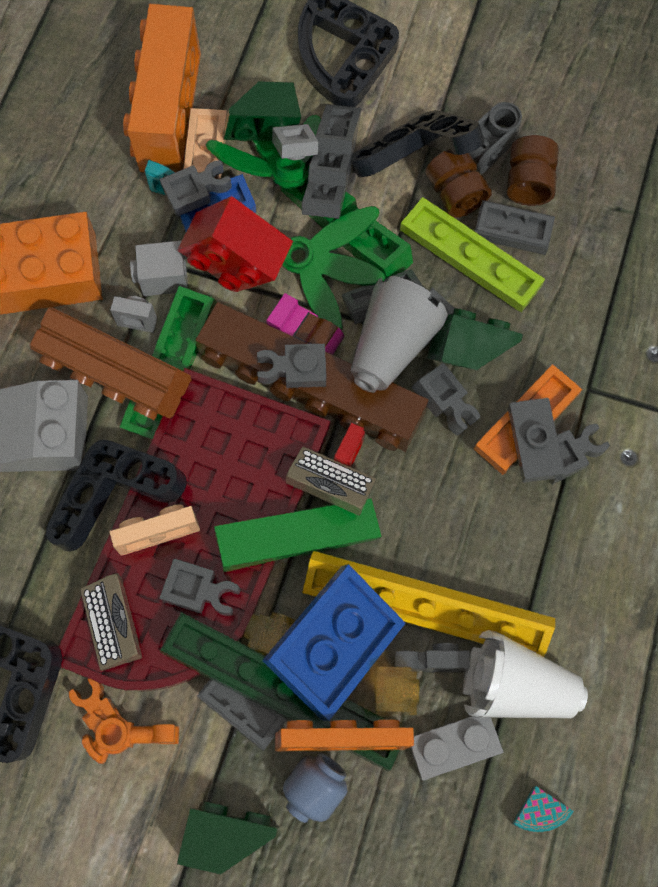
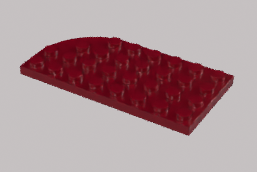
M184 368L183 372L191 376V381L184 395L181 396V401L173 417H162L146 453L169 461L185 474L187 480L185 491L177 500L164 503L129 490L112 530L119 529V524L125 520L142 517L144 520L160 516L159 512L164 508L173 505H183L184 508L192 506L200 531L123 556L114 548L111 535L109 534L86 586L115 573L122 577L143 658L101 671L81 596L59 645L62 653L61 668L108 687L124 691L143 692L161 690L191 681L202 674L160 653L181 612L240 642L250 627L276 560L223 573L214 526L296 512L304 491L286 484V475L302 447L320 453L331 421ZM141 463V466H140V468H139V470H138V472H137V474H136V477L139 475V473H140L141 470H142V463ZM156 474L154 477V481L159 485H167L170 479H162ZM173 559L213 570L215 572L213 584L217 585L223 581H231L240 587L239 595L225 592L220 597V603L231 607L233 614L231 616L221 615L216 612L212 604L205 602L201 614L161 601L159 598Z

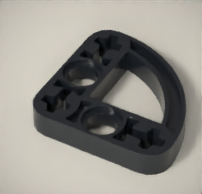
M308 0L302 10L298 25V52L303 71L312 86L329 102L338 106L356 107L396 53L399 43V30L393 23L349 0ZM356 19L362 22L363 25L358 29H349L344 23L347 20ZM316 26L356 46L334 77L324 69L314 51L312 38ZM384 37L389 38V40L384 39L381 42V44L379 45V50L377 51V39L382 40ZM368 59L375 66L369 70H361L356 66V63L359 60ZM353 78V91L348 90L345 94L341 93V89H348V87L352 83Z

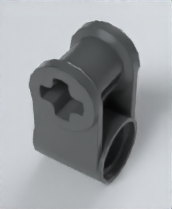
M498 103L477 121L484 137V143L478 149L470 152V155L477 165V171L481 174L488 171L498 158L512 146V143L517 140L522 114L521 110L513 103ZM498 125H506L508 128H502Z

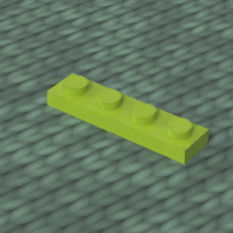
M424 197L420 199L401 222L400 231L521 313L543 286L545 278Z

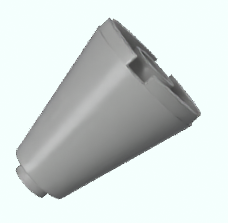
M390 276L387 282H383L382 278L378 279L372 291L351 366V373L355 377L354 382L357 386L372 393L376 392V390H386L443 327L448 316L446 308L441 301L436 307L428 300L431 292L410 280L397 276Z

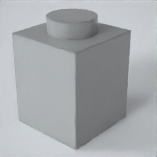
M181 241L135 245L136 260H130L131 277L133 283L140 284L144 296L176 293L179 286L188 289L186 257L177 251Z

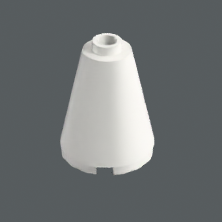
M487 630L479 636V638L486 640L481 649L473 647L470 653V669L465 672L463 694L469 695L471 698V706L464 705L465 711L469 715L497 718H573L578 711L581 712L585 708L588 691L580 676L499 632Z

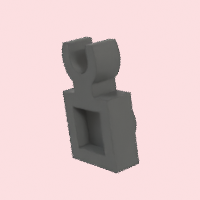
M221 160L209 163L205 171L199 174L193 165L160 179L161 187L176 217L211 203L210 192L224 193L232 188L229 176L222 179L214 178L216 175L224 172Z
M325 344L285 345V356H278L270 350L257 352L258 363H270L273 365L270 371L258 372V382L271 384L277 381L279 377H286L287 388L326 387Z
M444 363L419 379L412 386L418 395L429 399L427 407L435 417L441 413L446 415L449 429L457 436L468 428L461 417L470 426L481 418L475 407L464 403L461 399L468 392Z
M598 424L587 426L577 439L574 438L570 430L557 435L565 474L562 478L549 479L552 485L587 468L590 463L586 455L598 457L609 448L610 444L608 441L598 446L593 445L589 441V436L598 431Z
M173 559L159 599L201 614L205 602L212 604L219 614L231 616L233 609L222 605L220 597L225 592L239 595L240 587L231 581H223L217 585L213 584L215 576L213 570Z
M454 643L433 644V651H396V654H394L395 671L465 673L470 669L469 651H458V644Z

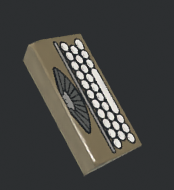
M305 447L301 448L286 475V484L359 516L376 482L374 477Z
M115 573L81 588L100 670L103 671L143 658L122 577Z

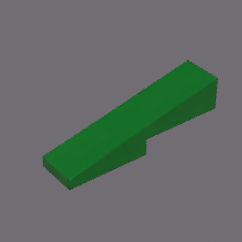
M308 181L296 189H285L279 185L281 192L302 210V200ZM348 192L345 194L340 217L359 209L356 198ZM308 215L322 228L337 219ZM377 221L361 236L343 246L356 259L367 262L385 274V278L401 273L413 264L411 245Z
M179 286L152 356L181 371H184V368L190 370L198 354L195 340L217 301L207 295ZM130 400L120 428L153 439L163 415L157 414L155 420L134 411L133 408L136 402Z
M372 498L367 499L360 516L336 505L214 526L223 573L301 554L308 556L312 555L313 551L321 553L381 539L382 537Z

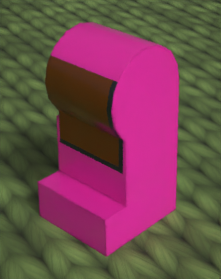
M284 293L266 320L267 325L308 344H325V352L332 355L345 337L342 330L326 319L319 318L318 315L298 305V300Z

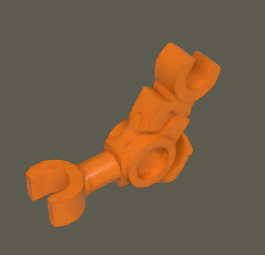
M88 678V682L93 690L91 696L87 699H82L81 694L75 689L69 691L71 702L88 712L82 719L88 728L92 729L95 733V740L91 735L85 734L82 738V745L89 756L99 764L106 762L108 754L122 753L128 748H133L134 744H179V726L172 724L134 726V723L127 721L121 716L111 699L107 697L103 699L104 686L99 682Z

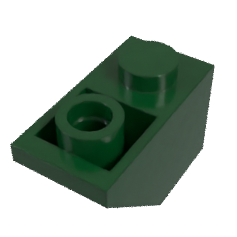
M258 81L228 109L222 133L223 140L272 141V128L299 125L301 113L294 82Z
M454 308L453 314H448L443 327L432 338L427 359L461 368L478 370L520 343L523 334L509 330L511 325L509 322L488 318L487 324L475 321L476 313Z
M203 801L202 809L190 808L177 865L221 875L274 839L278 834L279 827L270 825L272 816L246 811L245 817L242 819L227 815L228 806Z

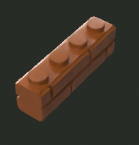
M53 307L47 309L40 323L41 328L37 329L29 345L30 349L42 355L39 360L40 363L59 372L65 366L73 370L70 378L78 380L81 384L90 388L94 381L103 385L104 388L101 394L123 404L125 398L136 402L133 410L150 419L155 420L157 414L167 418L173 417L181 401L180 398L184 395L191 381L189 374Z

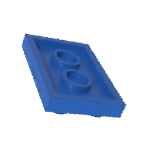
M349 564L340 567L262 661L321 720L330 721L402 629L405 622Z

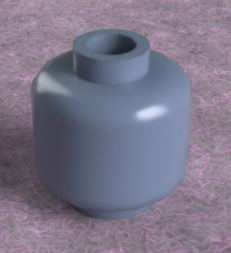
M319 753L317 757L311 755L303 757L283 784V793L289 801L286 805L287 810L296 819L304 823L309 819L318 822L329 819L348 792L347 783L344 780L347 776L345 770L332 758L322 753Z

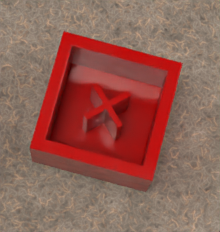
M231 196L196 212L177 251L186 256L188 263L194 268L208 271L218 278V283L225 289L239 292L275 281L293 240Z

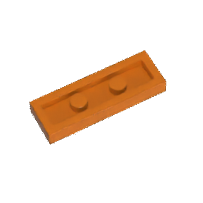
M552 364L517 402L549 398L555 421L577 398L582 388ZM508 411L474 447V450L502 475L518 460Z
M296 720L288 721L287 729H280L275 733V751L405 750L414 746L413 728H400L399 720L373 721V728H357V721L336 720L330 722V728H313V721Z

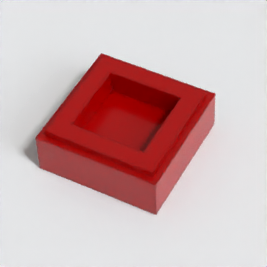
M353 423L350 424L334 457L335 461L352 468L364 443V428Z

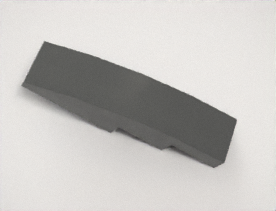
M326 104L316 133L318 155H313L309 166L308 185L302 200V215L340 218L352 166L351 159L356 146L361 108Z

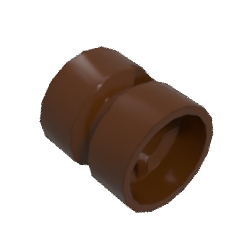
M529 135L518 138L512 143L510 152L511 170L508 175L507 195L513 202L521 205L537 206L549 203L554 199L557 181L556 167L559 155V147L554 140L545 136Z
M444 151L428 164L425 173L433 189L437 193H441L440 198L447 213L454 218H461L478 210L481 207L482 200L488 201L492 195L491 189L485 178L479 172H476L477 165L470 153L454 155Z

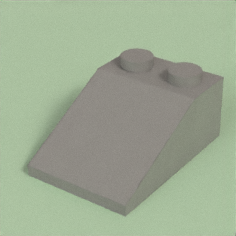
M78 380L34 381L0 389V472L75 471L78 469L85 456L88 396Z

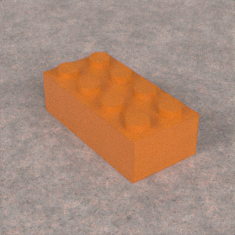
M149 4L147 19H142L140 23V39L143 43L142 49L135 52L134 65L137 78L136 81L130 82L129 101L132 107L131 113H126L124 116L123 130L124 135L130 138V155L136 158L139 172H145L148 160H151L176 173L184 169L190 110L193 108L201 51L193 7Z
M87 212L0 224V315L103 300L96 234Z

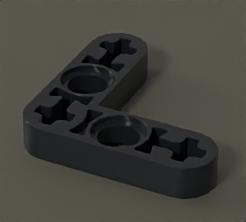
M434 110L415 117L353 153L351 162L358 177H368L382 171L425 145L454 155H462L481 147L484 143V137L479 122Z
M110 440L97 441L84 456L47 525L46 536L48 541L64 551L71 552L80 548L89 536L115 485L160 502L170 503L181 497L187 485L186 476L169 461ZM112 457L116 460L115 467L110 463L102 462L103 459ZM142 462V470L139 475L133 479H128L130 468L134 464ZM155 474L162 479H170L167 485H159L154 481ZM93 486L94 492L90 500L80 504V497L83 491ZM75 510L80 512L79 517L74 514ZM67 528L71 529L68 535L64 534Z
M0 621V637L3 634L9 635L13 644L12 650L7 657L4 658L0 655V667L12 672L0 707V762L11 763L26 759L31 755L35 747L61 668L62 653L59 646L53 641ZM41 652L40 656L46 659L44 666H39V662L33 658L24 657L25 653ZM25 688L30 690L34 697V705L28 713L20 708L18 701L20 693ZM18 721H26V725L20 726L21 722ZM9 735H13V741L18 743L17 749L12 750V744L7 741Z

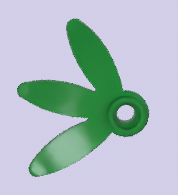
M311 115L304 122V124L309 125L315 136L321 118L317 115ZM210 140L206 143V148L228 166L251 175L272 177L276 184L285 189H296L308 181L309 172L306 166L312 160L313 155L305 156V158L300 160L282 159L272 141L251 140L255 150L262 158L260 159L216 140Z
M375 206L361 208L341 216L320 230L311 240L303 236L291 237L290 239L293 240V243L282 264L287 271L300 274L302 288L313 313L318 315L319 318L332 322L341 330L343 323L339 305L322 275L353 285H375L380 278L384 282L385 274L371 264L354 257L329 253L361 236L376 221L380 212ZM295 250H302L306 255L301 262H295L291 258L292 253Z

